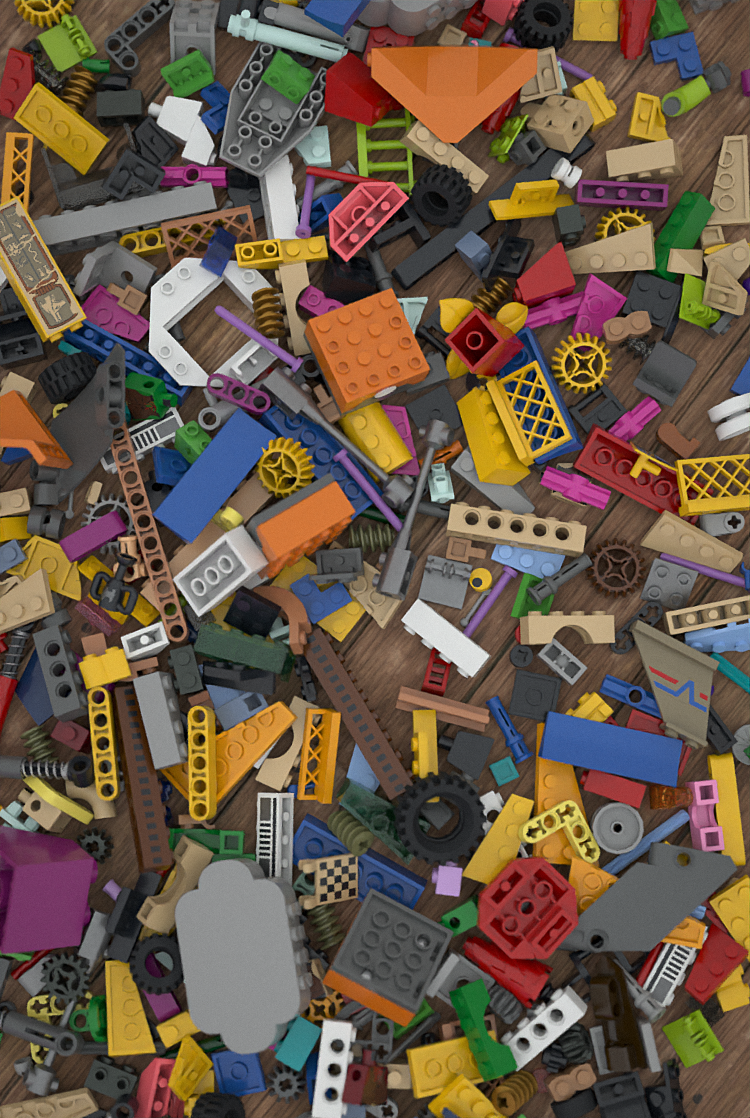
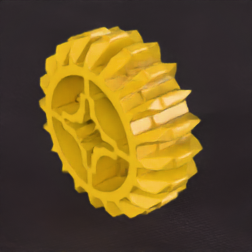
M15 0L14 4L16 7H19L17 11L19 15H23L25 22L30 20L32 26L38 23L39 27L43 29L45 23L48 24L49 28H52V22L56 21V24H60L59 18L65 15V12H72L70 5L74 4V0H60L55 7H53V4L56 0H47L49 4L45 0ZM40 9L47 10L46 12H38Z
M619 207L616 209V215L614 212L609 211L608 217L603 216L601 218L603 224H597L596 228L599 231L595 232L594 237L599 240L607 238V230L612 225L617 235L652 222L650 220L643 221L646 217L645 214H642L640 217L637 216L638 209H635L632 214L630 213V208L626 207L624 213H622ZM623 222H628L635 226L627 227L623 224Z
M576 333V340L569 335L567 336L569 343L561 340L560 344L563 348L559 349L556 347L554 349L559 355L551 357L553 361L557 362V364L551 365V369L558 370L553 376L554 378H560L558 384L560 386L565 384L567 391L573 387V392L578 394L581 387L582 393L587 394L588 387L595 391V383L603 386V382L600 379L602 377L608 379L609 376L604 372L605 370H612L611 366L606 365V363L612 361V358L605 357L610 353V350L604 348V341L598 342L599 338L594 335L591 338L589 333H585L582 339L581 333ZM579 346L592 347L590 351L586 350L582 354H578L574 350V348ZM597 354L598 366L596 371L592 369V362ZM567 355H569L572 362L566 372L565 360ZM576 357L584 360L583 362L588 371L585 368L579 366L580 364ZM580 373H586L589 378L581 381L571 379L574 375L577 376Z
M285 437L274 439V441L270 440L267 450L262 448L264 453L256 462L258 466L254 471L260 474L256 480L263 481L261 488H269L268 494L275 492L276 498L283 496L286 499L312 483L310 479L315 474L310 470L315 465L309 463V460L313 456L306 455L308 448L301 449V442L294 443L293 438L286 440ZM275 452H282L279 458L272 459ZM293 476L297 477L294 484L287 483L288 479Z

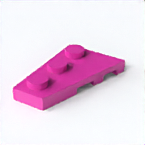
M589 273L570 335L576 340V333H581L582 339L585 333H589L591 338L595 335L600 339L603 334V324L616 316L627 298ZM590 346L577 347L584 352L592 349Z
M99 284L81 306L87 317L86 320L115 336L140 344L149 332L150 322L141 315L136 316L117 305L119 299Z
M383 405V409L413 457L412 460L391 474L419 475L420 469L405 407Z

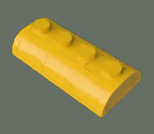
M379 401L348 413L345 417L338 420L347 438L388 475L413 459L411 452ZM367 468L375 483L379 482L380 479Z

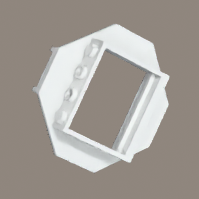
M184 258L151 287L149 353L180 386L206 387L209 376L168 333V330L223 281L254 313L255 310L252 307L253 301L251 299L252 294L262 288H273L256 269L238 268V262L233 260ZM278 338L269 339L278 346ZM251 339L214 373L223 374L249 385L278 357ZM218 379L210 383L211 387L223 388L222 381Z

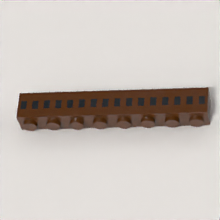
M318 628L306 635L307 644L303 645V654L336 710L341 713L343 722L388 798L393 801L399 795H403L406 792L404 787L407 784L409 786L414 785L415 776L410 768L405 770L401 763L404 761V758L398 748L393 750L389 742L392 741V738L387 729L381 730L377 722L381 721L375 709L370 710L366 702L369 699L363 689L358 691L354 683L357 682V679L351 669L346 671L342 663L346 661L339 650L335 652L331 646L334 642L328 631L323 632L321 628Z
M135 686L116 687L111 692L114 724L139 874L167 870L174 861V853L172 848H169L168 843L170 830L168 825L165 826L166 807L161 802L160 794H162V784L157 779L156 772H158V769L154 767Z

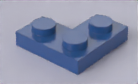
M693 32L650 41L649 47L654 66L676 61L681 81L694 79L700 75L703 76V68Z
M218 81L204 88L200 94L212 107V109L203 113L201 120L215 135L224 130L230 93Z
M310 574L305 575L290 585L296 597L302 602L313 624L353 601L342 583H336L325 591L320 592L314 580H309Z

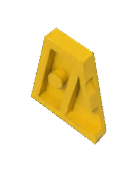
M641 92L635 94L627 137L650 143L670 139L665 129L666 121L661 112L662 107L659 97Z
M185 1035L183 1037L168 1086L175 1095L185 1102L213 1066L211 1060L190 1036Z

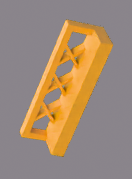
M6 132L1 204L16 197V183L21 181L25 188L18 197L20 200L24 198L22 204L28 213L34 134ZM19 139L28 140V147L20 153ZM22 159L26 163V169L18 175L17 165L18 161Z
M306 708L297 799L317 800L323 804L332 803L341 713L334 709ZM313 714H322L321 723L315 728L312 724ZM316 735L319 738V745L312 750L309 746L310 740ZM314 758L317 761V767L310 773L307 769V764ZM312 780L315 784L314 794H304L305 786Z

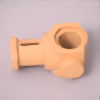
M137 535L118 536L121 552L137 559L136 564L132 566L134 568V575H130L126 571L123 579L125 582L148 575L145 561L141 558V554L137 553ZM119 563L114 564V567H113L114 577H115L117 568H118V566H119Z

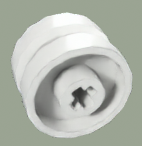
M750 393L730 398L707 411L711 422L727 421L719 425L715 430L719 441L735 437L750 430V412L747 413L750 410Z

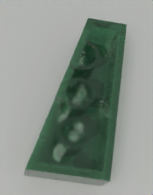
M211 622L209 626L201 624L193 648L198 655L217 661H232V664H246V667L249 668L254 667L255 669L274 671L281 678V681L289 682L296 656L287 647L288 644L274 640V643L266 642V638L255 634L252 637L244 636L243 631L233 628L230 631L222 629L223 626Z
M347 777L336 795L339 803L409 865L414 855L406 849L399 839L393 822L396 821V816L393 813L394 808H398L399 804ZM418 815L419 827L426 834L431 824L425 818Z

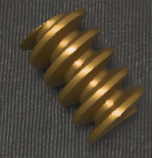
M75 66V72H72L70 75L72 80L67 81L66 85L68 88L63 90L65 96H60L59 99L80 116H83L79 108H87L83 100L90 101L91 98L86 93H94L95 90L90 85H96L98 81L89 70L81 66Z
M498 277L491 293L486 292L485 284L483 283L484 289H477L478 295L473 294L471 296V303L474 305V309L479 308L489 315L488 310L497 311L494 303L502 305L500 297L508 299L505 291L513 292V290L506 281Z
M271 287L255 291L251 299L253 301L252 307L255 310L253 315L256 319L254 322L257 327L256 331L268 339L283 337L285 332L278 330L284 327V323L278 321L283 318V315L276 313L282 309V306L275 304L280 302L281 298L274 296L280 291Z
M518 1070L494 1089L491 1100L495 1110L503 1116H511L537 1093L538 1083L532 1073L525 1070Z

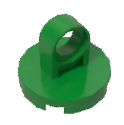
M106 995L92 996L88 1009L75 1011L69 1020L70 1027L74 1031H91V1035L97 1043L108 1042ZM83 1014L86 1017V1024L84 1027L79 1028L76 1024V1019L79 1015Z

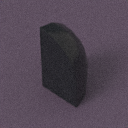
M122 73L107 74L99 79L94 87V92H104L106 90L127 91V89H131L133 77L132 75Z

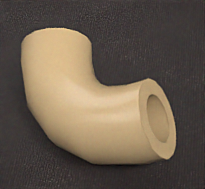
M65 780L68 798H79L88 801L92 806L94 819L117 816L114 800H102L97 795L96 781L87 788H78L73 782ZM106 787L103 788V792L107 797L112 796Z

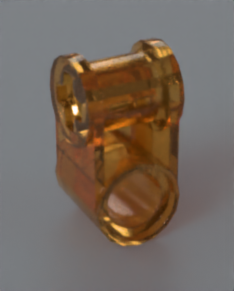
M649 786L651 810L689 807L693 802V793L688 787Z

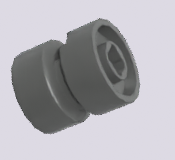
M33 505L28 517L27 533L38 536L45 533L48 538L60 540L65 527L66 512L57 509L48 511L46 507Z
M53 592L51 595L55 613L42 618L41 626L43 629L57 624L63 628L72 621L67 609L61 608L63 603L58 594Z

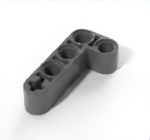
M150 0L105 39L104 48L109 59L123 74L135 77L140 73L141 65L133 50L171 19L175 0ZM151 16L154 18L152 22H144V19ZM130 31H137L135 36H127ZM114 45H120L117 51H111L110 49ZM126 62H135L132 67H125Z

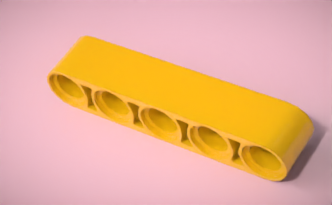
M220 218L218 221L214 220L212 225L222 224L224 226L226 221ZM196 223L190 227V230L197 228L202 230L204 226ZM161 227L127 234L119 241V244L123 247H126L129 243H135L136 247L131 252L141 258L167 252ZM178 228L167 229L169 235L182 232ZM208 229L203 237L213 241L217 233ZM186 233L181 242L190 246L195 238ZM156 238L158 242L155 246H148V240ZM199 241L197 245H202L205 243ZM177 245L174 250H179V249H184V248H182V247H180V246Z
M94 687L88 693V709L96 791L102 800L112 801L118 798L121 792L112 696L107 689ZM102 691L105 694V700L101 704H97L94 696L97 692ZM104 714L107 717V723L105 726L99 727L96 722L99 715ZM106 737L110 745L106 750H101L99 741ZM108 760L112 764V769L109 773L105 774L101 770V765L104 761ZM110 783L114 787V793L112 796L107 797L103 792V788L106 784Z
M195 706L188 713L189 811L193 819L202 821L213 818L217 811L215 712L209 706ZM201 710L205 713L203 722H200L198 718ZM201 734L206 739L204 745L199 743V736ZM201 757H203L206 761V765L203 769L199 766V760ZM202 780L206 783V790L204 792L199 787ZM201 804H204L207 809L204 816L200 813Z
M731 752L722 753L719 756L717 754H710L707 756L709 780H716L719 803L714 805V818L717 825L722 826L725 850H718V854L728 855L736 866H743L746 863L733 755Z

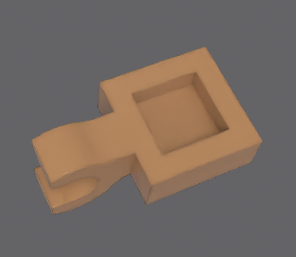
M110 283L106 290L120 298L117 305L136 316L139 315L149 297L129 284L124 290L117 284Z
M321 384L313 388L316 397L320 401L317 406L331 424L346 416L340 417L332 397L328 398Z
M450 536L445 559L468 563L469 557L485 560L487 551L471 547L472 540Z
M190 814L173 815V824H180L181 829L194 828V824H200L204 829L215 828V825H208L206 820L198 821L193 819Z

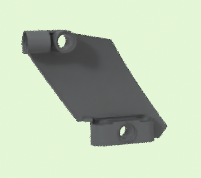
M119 343L115 344L105 362L98 366L91 382L88 383L70 405L52 420L50 432L74 464L68 469L39 465L36 460L32 461L29 469L30 478L34 481H39V484H34V505L53 506L62 502L87 477L113 442V429L123 425L125 420V350Z
M651 842L648 864L637 862L578 917V925L564 939L560 946L589 951L593 954H598L602 951H651L738 869L732 858L728 855ZM678 855H685L688 858L687 866H681L678 863ZM591 937H600L602 947L594 948L590 943Z

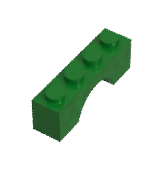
M169 827L170 839H168L169 848H172L173 851L184 835L205 845L213 853L243 855L245 852V830L181 829Z
M478 979L448 992L484 1082L499 1078L517 1069L518 1065L510 1046L497 1043L486 1030L484 1013L491 999L483 979Z

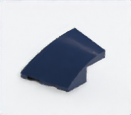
M35 647L15 692L37 725L41 726L54 716V712ZM71 690L66 692L65 698L71 694Z

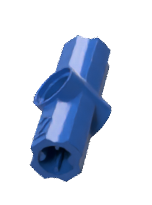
M609 674L605 675L599 689L600 693L662 719L653 693ZM632 690H636L640 694V700L637 703H633L629 699V693Z

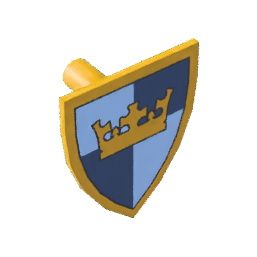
M630 441L634 451L640 453L639 458L629 473L631 476L638 478L642 469L658 476L662 468L651 463L648 459L674 471H679V469L662 458Z

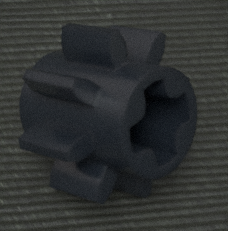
M552 1042L551 1047L543 1049L541 1064L546 1065V1071L557 1073L558 1068L565 1069L567 1057L564 1056L561 1044Z

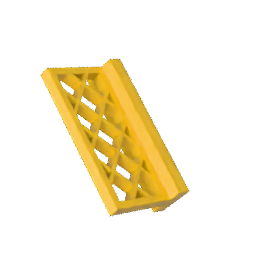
M536 360L497 382L493 379L486 383L515 452L525 466L535 463L533 459L573 439L541 367ZM535 369L537 376L534 383L525 381L527 373ZM511 381L518 382L514 394L507 392L504 385ZM523 384L532 386L528 398L519 395ZM537 388L543 389L546 392L543 402L533 399ZM517 399L527 401L522 413L514 409ZM531 403L541 405L537 417L527 414ZM546 407L554 410L551 421L542 419ZM526 418L535 420L531 432L524 430L522 427ZM540 422L549 424L546 436L536 434ZM554 426L562 428L564 436L558 439L550 438ZM534 437L543 439L541 448L533 452L531 444Z
M750 454L675 461V467L679 469L678 472L676 471L682 505L679 508L680 517L750 510V490L747 489L750 484V471L743 466L746 460H750ZM728 461L737 467L732 475L722 468ZM706 463H709L716 469L711 477L702 470ZM689 465L695 470L690 479L684 475L682 466ZM739 470L749 477L744 485L735 479ZM719 472L728 479L723 487L714 480ZM698 474L708 481L703 489L693 482ZM731 482L740 489L736 496H733L726 490ZM710 484L720 491L716 498H712L705 492ZM689 486L699 493L695 500H688L687 489Z

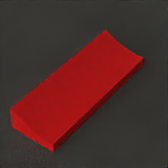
M593 423L583 444L584 448L580 450L573 463V467L660 514L667 510L694 525L699 515L680 517L679 508L682 505L676 471L648 459L651 463L662 468L659 475L656 476L642 469L638 478L631 476L629 473L639 458L640 453L634 451L630 442ZM683 472L684 475H686L689 479L692 477L689 474ZM696 478L693 482L703 489L705 483ZM689 486L687 489L688 500H695L699 493ZM709 486L705 492L711 496L714 490Z

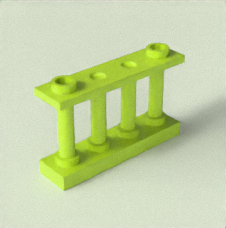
M405 108V118L381 119L372 127L356 122L359 176L368 177V174H372V172L408 170V183H396V185L403 192H409V201H411V189L417 182V180H413L412 151L400 140L371 141V139H366V131H370V128L405 127L407 131L411 124L415 122L414 115H410V112ZM407 148V161L379 163L367 161V153H371V150Z

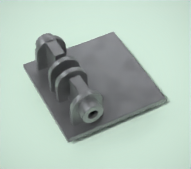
M428 555L418 599L462 609L473 565Z
M654 558L651 562L650 572L640 599L657 602L661 606L674 610L685 609L699 572Z

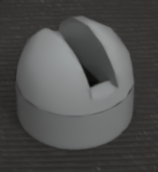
M23 1057L13 1063L17 1074L24 1076L26 1069L29 1066L33 1067L31 1057Z

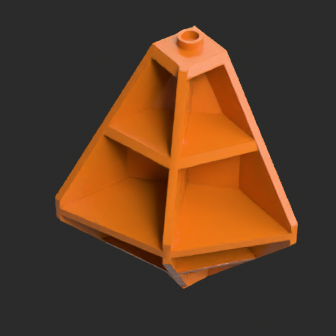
M453 44L373 47L372 53L367 54V66L371 67V77L443 143H458L537 74L538 49Z

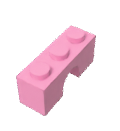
M716 780L685 782L693 849L707 852L725 850L722 826H718L714 818V805L719 803Z

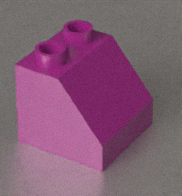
M0 826V952L2 954L80 945L82 928L90 922L91 912L87 898L90 884L95 883L97 879L98 867L94 857L90 856L73 840Z

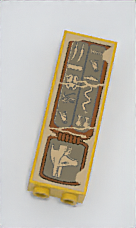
M16 196L0 204V267L43 343L48 340L53 343L63 337V332L69 329L71 332H74L83 327L82 322L87 317L19 197Z

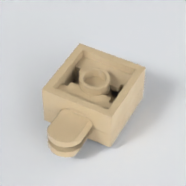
M557 94L548 96L542 105L529 102L521 109V115L528 114L524 122L527 124L528 130H535L545 147L567 153L573 151L594 122L587 102Z

